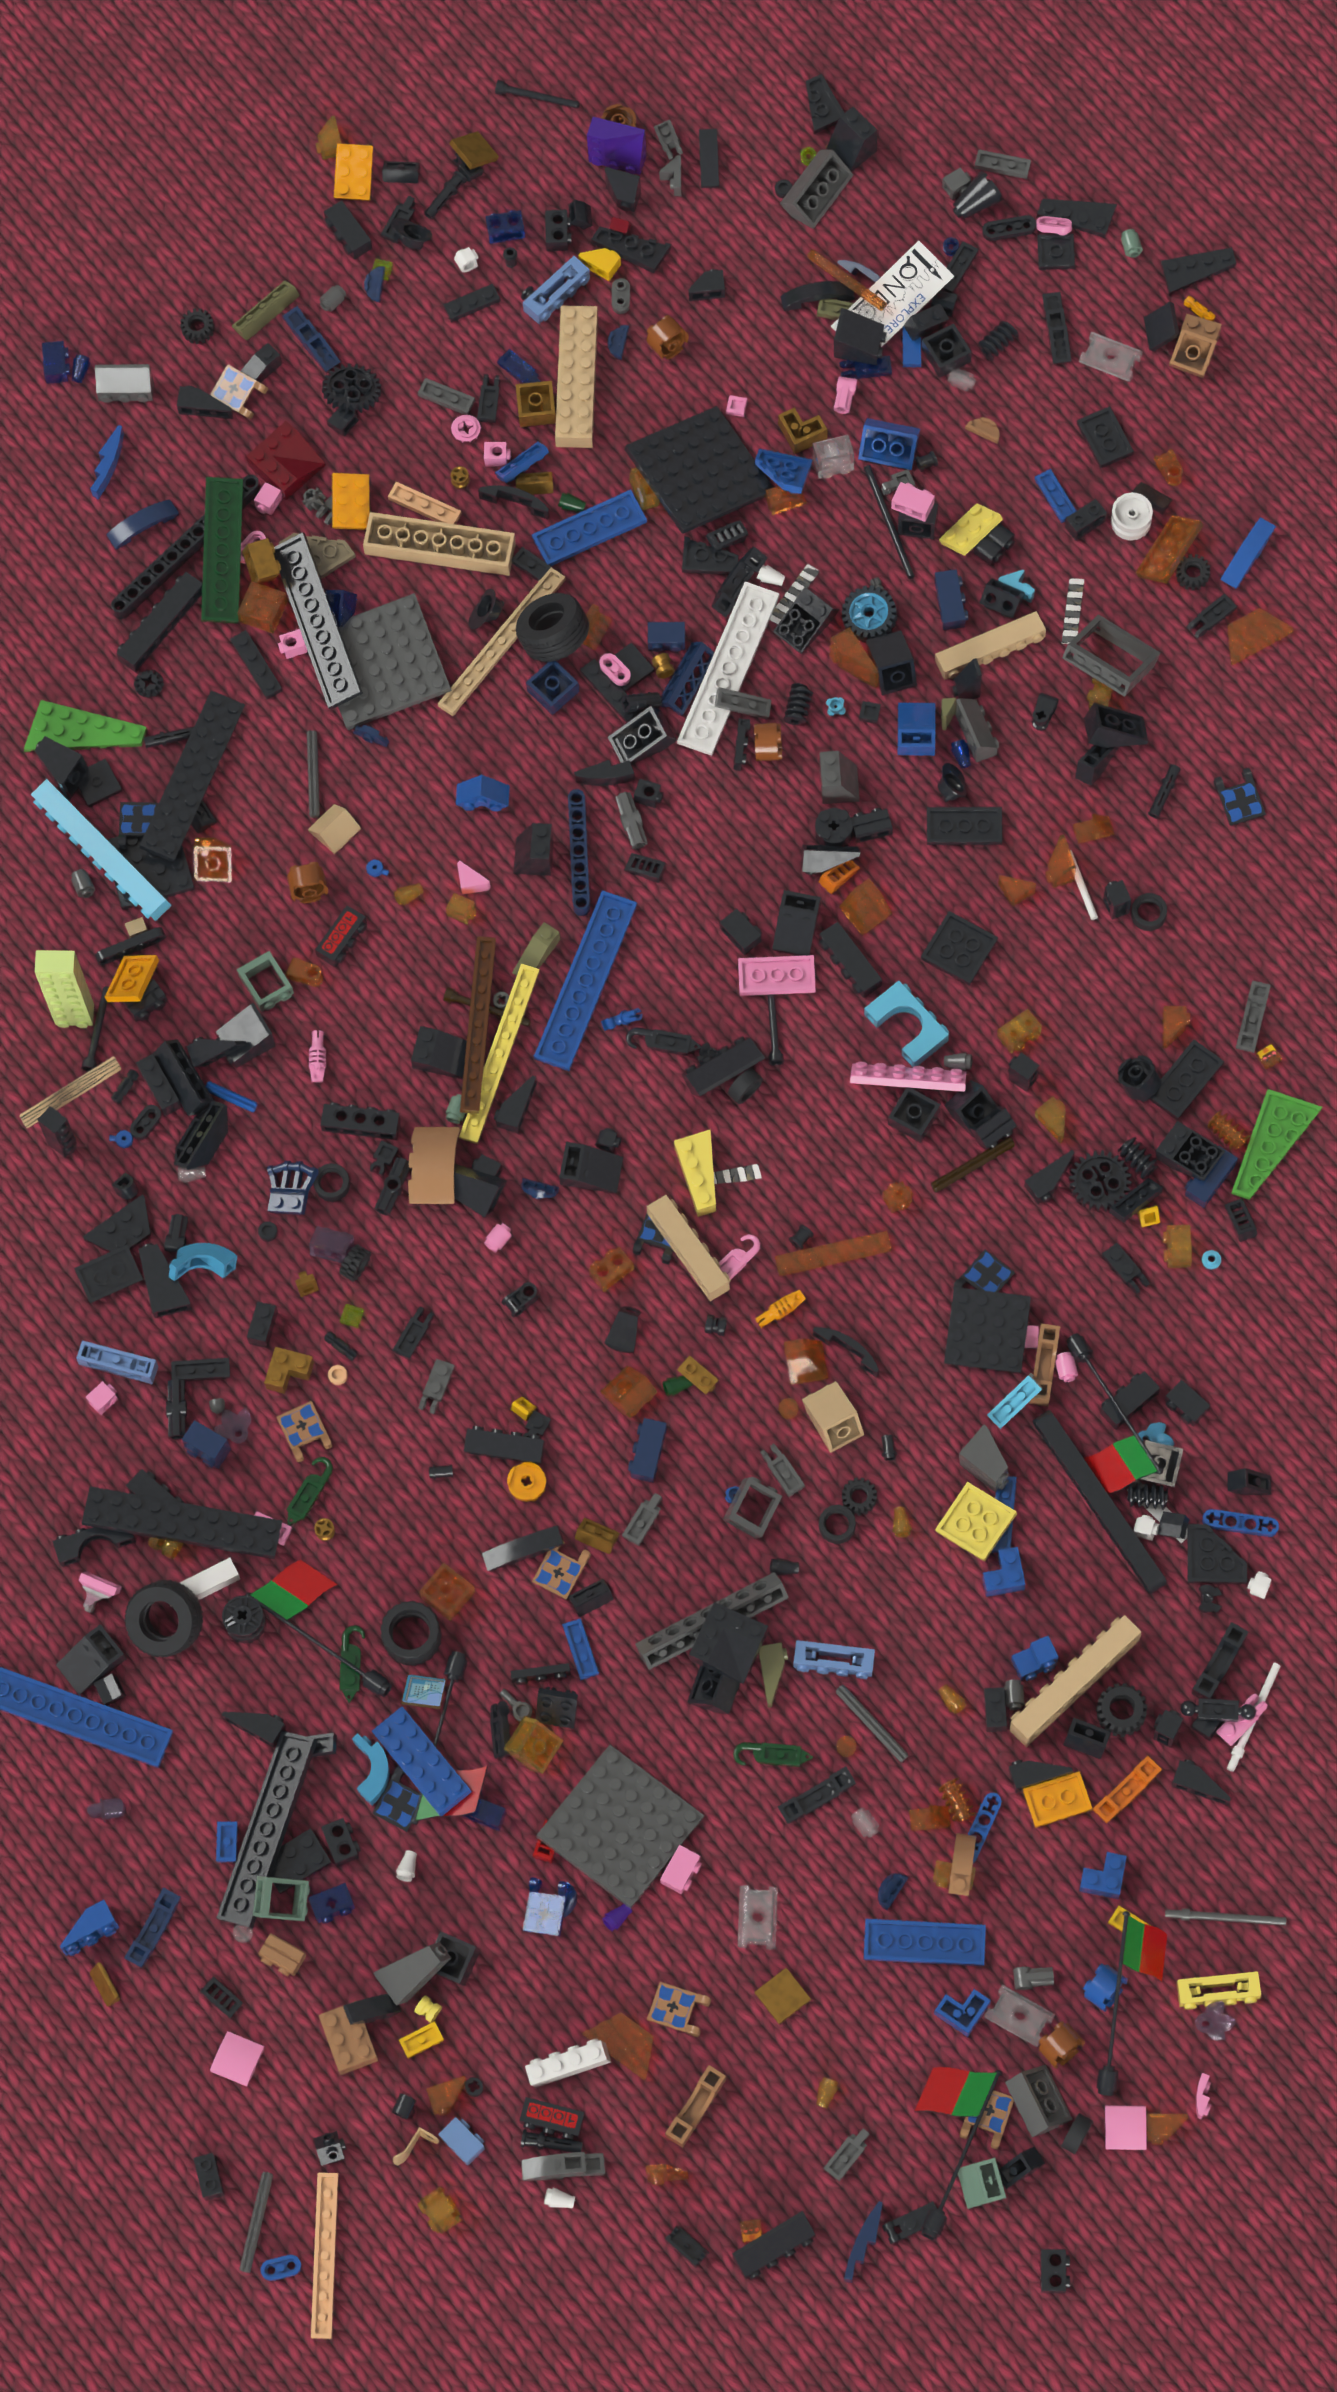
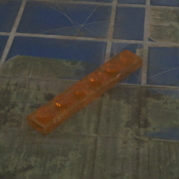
M884 1231L775 1256V1262L779 1276L889 1252L892 1248L888 1233Z

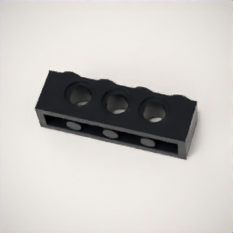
M331 1102L323 1106L320 1126L323 1132L397 1140L401 1118L400 1114L392 1109L380 1111L374 1107L364 1109L356 1105H348L347 1107ZM341 1115L347 1116L344 1121L337 1120ZM361 1117L366 1119L363 1123L356 1122ZM377 1120L385 1121L382 1125L375 1124Z

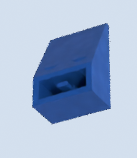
M898 703L897 755L935 756V703Z
M105 1900L87 1908L61 1943L60 1948L66 1956L78 1954L82 1947L86 1945L88 1947L93 1946L99 1942V1938L103 1936L109 1937L117 1932L116 1929L120 1928Z

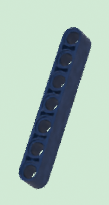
M574 789L568 794L572 899L576 915L586 916L590 912L586 802L583 791ZM575 798L581 799L578 803L573 802ZM577 815L582 817L580 820L573 819ZM576 833L583 834L581 837L574 836ZM582 850L583 854L577 855L575 852ZM577 868L585 869L583 872L575 871ZM579 885L585 886L583 890L576 889ZM579 903H585V904H586V906H584V907H582V908H581V907H578L577 905H578Z

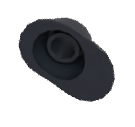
M394 218L391 221L392 229L399 234L401 242L408 248L421 250L425 242L432 238L431 231L426 227L403 218Z
M493 589L486 590L469 617L470 628L477 629L484 622H491L499 617L505 602L496 597Z
M945 763L942 766V777L937 785L943 801H954L959 797H965L966 787L963 774L953 764Z

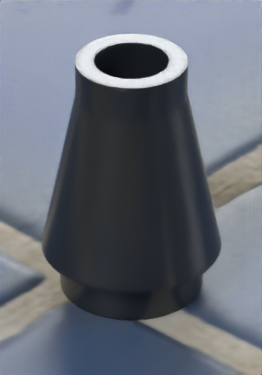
M779 1557L771 1559L770 1574L773 1572L777 1576L798 1574L799 1562Z

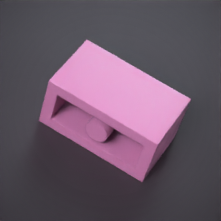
M900 482L893 496L891 509L926 522L934 505L935 495H932L927 490L917 489L910 483Z
M679 1845L660 1879L661 1884L681 1895L684 1890L688 1891L692 1884L691 1877L693 1873L697 1874L701 1868V1857Z

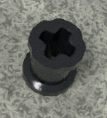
M929 451V454L922 457H915L916 465L920 472L933 465L935 467L938 466V461L933 451Z
M801 1224L799 1230L793 1237L789 1238V1241L796 1248L802 1250L805 1242L812 1238L814 1234L809 1228Z

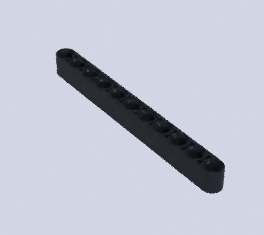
M250 474L243 478L242 509L260 491L259 481L255 475ZM250 484H254V485H255L254 487H251V488L248 487V485H250ZM205 514L112 600V611L117 619L127 618L204 546ZM197 533H203L201 536H195ZM185 545H189V546H190V547H188V548H186V549L182 548V547L185 546ZM172 557H176V558H177V559L174 560V561H170V560H169V559L172 558ZM160 569L164 570L161 573H156ZM145 582H151L149 585H143ZM132 594H137L134 598L130 597ZM124 606L122 610H117L118 607Z
M1048 1410L1033 1419L1032 1422L1146 1591L1152 1594L1167 1584L1165 1577L1053 1413Z

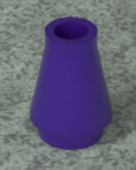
M623 1904L606 1913L602 1921L610 1931L618 1930L632 1913V1909Z

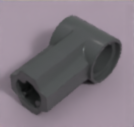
M1017 1967L1013 1969L1015 1990H1027L1037 1986L1054 1985L1052 1967L1033 1969L1031 1967Z

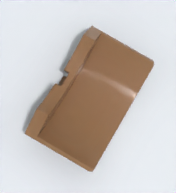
M459 1127L414 1128L411 1140L413 1153L409 1154V1168H412L411 1180H408L409 1204H454V1166L457 1139L460 1132Z

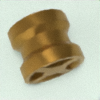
M462 466L452 469L450 475L452 485L457 489L466 488L470 481L468 470Z
M322 1518L316 1522L314 1527L316 1536L322 1541L332 1539L335 1535V1528L331 1520Z

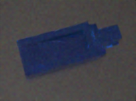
M511 349L497 360V364L521 384L541 382L538 379L539 376L536 370Z

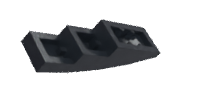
M1061 292L1042 294L1053 364L1071 362Z
M557 1525L499 1545L483 1552L482 1555L487 1571L492 1572L505 1565H513L526 1558L532 1559L565 1543L560 1528Z

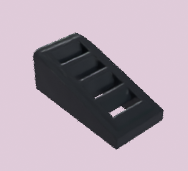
M739 520L708 533L706 538L714 551L743 543L748 536V532Z
M631 853L624 871L660 883L666 869V863ZM634 860H637L635 868L631 867ZM641 862L644 863L642 870L639 869ZM651 865L649 871H646L647 866ZM656 867V868H657L656 873H652L653 870H654V868Z
M1243 1198L1225 1204V1209L1239 1242L1256 1237L1257 1228ZM1240 1207L1242 1208L1241 1210L1232 1213V1210H1235ZM1243 1214L1245 1215L1243 1217L1235 1219V1217L1241 1216Z
M214 1976L199 1991L200 1994L229 2018L243 2004ZM213 1985H216L217 1987L214 1989V1991L211 1994H209V1989ZM219 1990H222L223 1993L215 2000L213 1997ZM226 1995L229 1996L226 2002L223 2005H221V2000ZM232 2000L235 2001L236 2003L229 2009V2011L225 2009Z

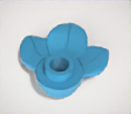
M1164 1423L1150 1424L1146 1431L1138 1433L1141 1439L1147 1437L1152 1442L1174 1446L1175 1444L1173 1439L1164 1433L1166 1429V1424Z

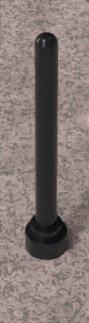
M498 80L496 83L495 94L498 95L510 93L572 108L580 107L578 101L508 86L502 80Z
M105 986L102 990L88 1056L82 1061L81 1069L87 1072L97 1067L95 1056L108 1003L105 999L108 986Z
M775 994L767 995L772 1051H770L768 1056L769 1064L781 1065L784 1063V1055L779 1050Z

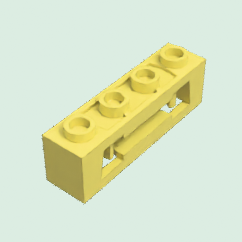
M1258 1972L1177 1980L1179 2007H1184L1186 2010L1197 2008L1196 2005H1205L1206 2008L1217 2006V2003H1225L1227 2006L1235 2005L1237 2001L1255 2003L1261 1997ZM1235 1982H1239L1237 1991L1208 1993L1202 1997L1192 1998V1996H1200V1986L1201 1989L1233 1986Z

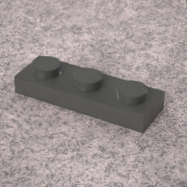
M978 149L974 169L1027 179L1031 160Z
M427 378L424 379L418 391L419 397L464 415L469 414L475 402V397Z
M719 687L716 692L714 707L768 719L772 700Z

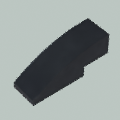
M699 129L701 188L719 187L717 129Z
M607 760L574 772L576 783L585 785L609 786L635 780L634 771L629 760L611 766L610 761Z
M388 1994L366 1998L343 2006L350 2025L373 2023L378 2019L391 2018L402 2011L400 2005H396Z

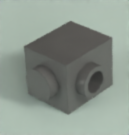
M961 167L942 179V187L952 200L959 197L971 183L970 175L967 172L964 173Z

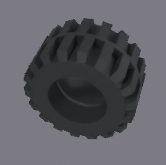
M1119 1683L1114 1684L1112 1688L1109 1686L1105 1692H1102L1097 1704V1720L1100 1721V1726H1104L1105 1730L1111 1731L1113 1736L1120 1734L1121 1737H1125L1126 1734L1130 1736L1134 1731L1137 1732L1141 1725H1143L1147 1714L1146 1699L1144 1696H1141L1142 1692L1140 1690L1136 1691L1133 1685L1128 1687L1126 1683H1123L1122 1686H1119ZM1116 1701H1126L1132 1706L1134 1710L1133 1715L1125 1720L1117 1719L1110 1712V1706Z

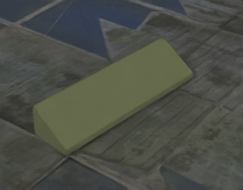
M283 281L235 322L232 328L242 338L249 340L299 297L295 286Z

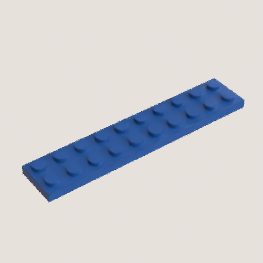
M602 890L534 1054L535 1060L570 1071L636 910L637 902Z
M0 1667V1710L159 1768L173 1730Z

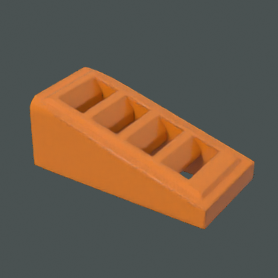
M849 860L823 873L819 883L832 894L849 880L860 867L853 860ZM844 864H846L851 870L849 871V870L844 866Z

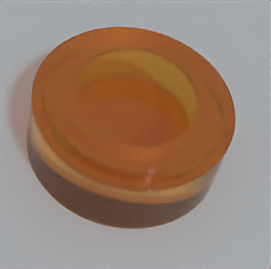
M791 1398L782 1400L779 1404L780 1415L786 1419L794 1418L798 1413L797 1402Z
M849 1736L841 1737L836 1745L838 1753L843 1757L852 1756L856 1751L855 1740Z

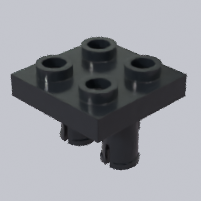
M550 1687L545 1689L539 1688L535 1723L574 1729L578 1694L575 1691L570 1693V1690L565 1692L557 1691L554 1687H552V1690H550Z

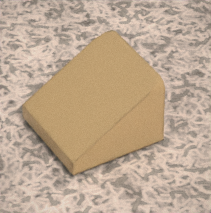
M142 917L125 923L130 938L148 931Z

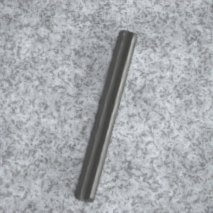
M310 730L307 731L309 815L311 818H318L320 810L317 732Z
M841 1685L836 1690V1694L900 1762H903L908 1757V1753L844 1685Z
M263 2172L261 2175L239 2268L240 2271L245 2273L251 2272L273 2179V2174L269 2172Z

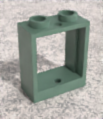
M270 951L237 969L239 978L261 1012L272 1009L276 1003L281 1000L286 1001L294 994L291 984ZM272 965L284 987L260 999L249 978Z
M257 1876L253 1916L305 1921V1916L308 1912L306 1905L307 1896L310 1893L309 1881ZM272 1883L295 1885L292 1914L269 1912Z

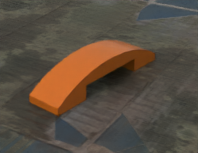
M1147 1756L1092 1810L1107 1824L1134 1800L1162 1769Z

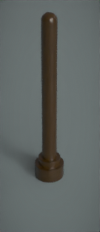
M447 987L443 1001L448 1003L459 1002L470 1006L471 998L459 995L456 989ZM493 1006L489 1007L490 1014L502 1018L504 1010ZM523 1017L521 1025L530 1026L531 1021Z

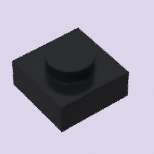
M863 701L859 721L877 724L881 704Z

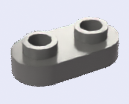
M619 278L612 283V309L617 314H624L630 308V284L626 279Z

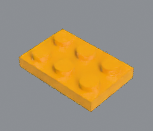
M337 144L334 199L370 201L373 146Z
M333 473L332 528L366 530L370 514L369 474Z
M157 955L123 956L105 995L107 1002L141 1001L159 962Z
M1080 1771L1023 1789L1035 1828L1092 1810Z

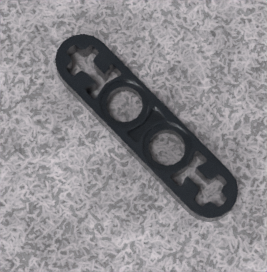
M162 927L151 929L98 951L95 954V959L98 965L111 963L123 958V956H128L162 942L166 935Z

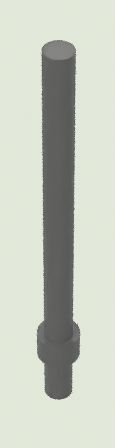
M1185 1908L1181 1910L1165 1909V1917L1181 1918L1183 1921L1198 1919L1286 1925V1917L1190 1911V1909Z

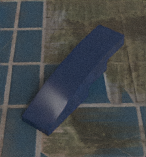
M298 306L282 316L298 340L325 372L341 363L321 333L317 332Z
M878 2201L856 2238L845 2272L844 2281L852 2283L855 2263L864 2264L867 2244H876L883 2202Z

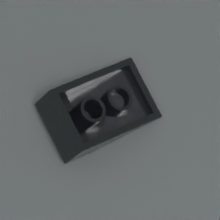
M1094 702L1084 717L1088 743L1094 746L1109 748L1145 745L1148 743L1144 717Z
M653 706L648 707L608 736L620 762L629 760L631 765L663 751L677 741L662 711Z
M420 1026L411 1058L412 1068L463 1079L467 1041L437 1029Z

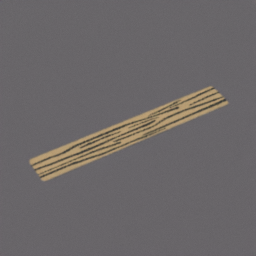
M111 1057L20 1114L25 1127L29 1128L37 1123L39 1117L49 1106L58 1110L120 1071L121 1067L116 1058Z

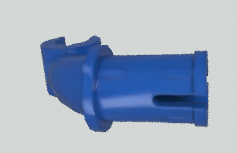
M639 1008L630 1011L623 1010L614 1017L602 1020L603 1029L606 1031L615 1028L617 1025H629L630 1022L641 1020L642 1014L636 1015V1013L642 1011Z

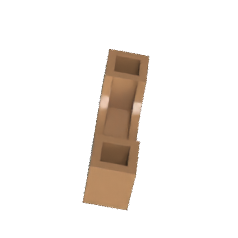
M1041 1323L1033 1378L1043 1389L1029 1401V1404L1047 1407L1049 1405L1060 1326Z
M708 2065L686 2105L666 2131V2138L680 2147H684L725 2083L726 2075Z

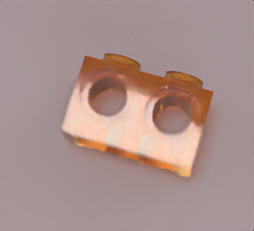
M620 1247L612 1248L605 1254L606 1257L600 1261L596 1260L590 1265L589 1275L603 1292L634 1270L633 1262ZM621 1259L623 1263L621 1265H614L613 1261ZM602 1270L608 1272L604 1277L598 1275Z

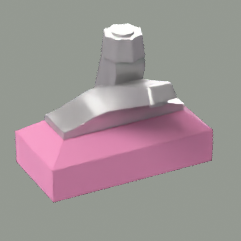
M87 1571L81 1573L79 1578L83 1585L82 1587L87 1593L83 1607L89 1613L94 1611L97 1601L119 1594L122 1588L120 1585Z

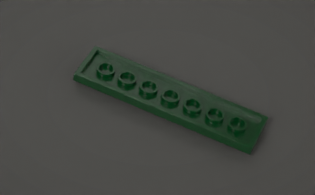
M206 477L201 622L238 624L243 479Z

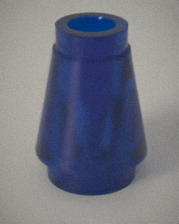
M76 355L73 359L72 381L77 383L83 382L91 364L89 357Z
M965 739L951 743L952 748L950 750L960 768L963 769L971 766L969 746Z

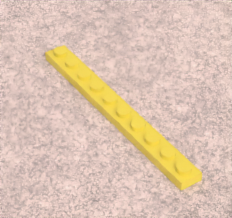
M524 964L520 966L483 1069L479 1114L467 1113L459 1136L460 1139L475 1144L479 1142L539 974V969Z

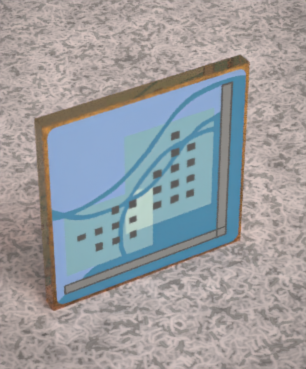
M408 1674L401 1704L440 1709L447 1679Z

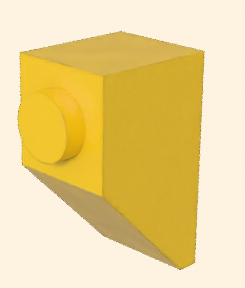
M606 248L583 252L578 256L579 260L590 271L607 281L612 279L621 266L619 254Z

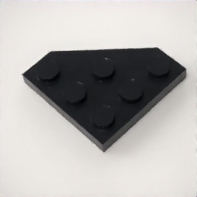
M1188 1524L1187 1583L1247 1584V1563L1222 1538L1220 1539L1207 1524Z

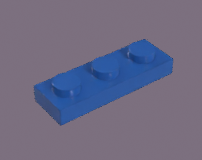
M536 442L496 471L495 474L504 483L511 482L518 474L528 470L536 461L542 460L549 451L545 445Z

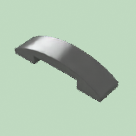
M1252 980L1235 1049L1254 1053L1271 987L1270 984Z

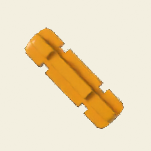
M1188 296L1184 300V305L1187 308H1192L1191 311L1199 317L1210 321L1215 320L1216 315L1211 311L1208 312V309L1198 301L1195 302L1193 297Z

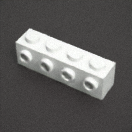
M593 2039L587 2041L585 2046L579 2047V2045L569 2047L568 2052L562 2054L554 2052L549 2054L547 2059L541 2060V2058L531 2060L530 2064L525 2066L530 2085L537 2088L611 2063L606 2043Z

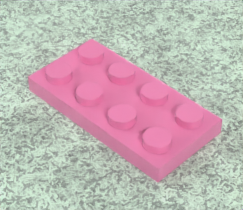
M814 955L738 958L740 996L816 993Z

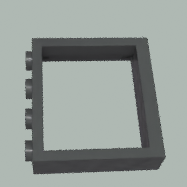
M1098 614L1067 645L1062 658L1125 697L1155 666L1160 652ZM1095 632L1143 663L1129 677L1080 647V645Z

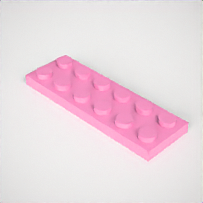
M856 1062V1064L852 1063L850 1083L965 1091L966 1072H963L961 1069L949 1071L940 1067L924 1069L922 1066L908 1068L899 1064L886 1066L883 1063L867 1065L866 1062Z

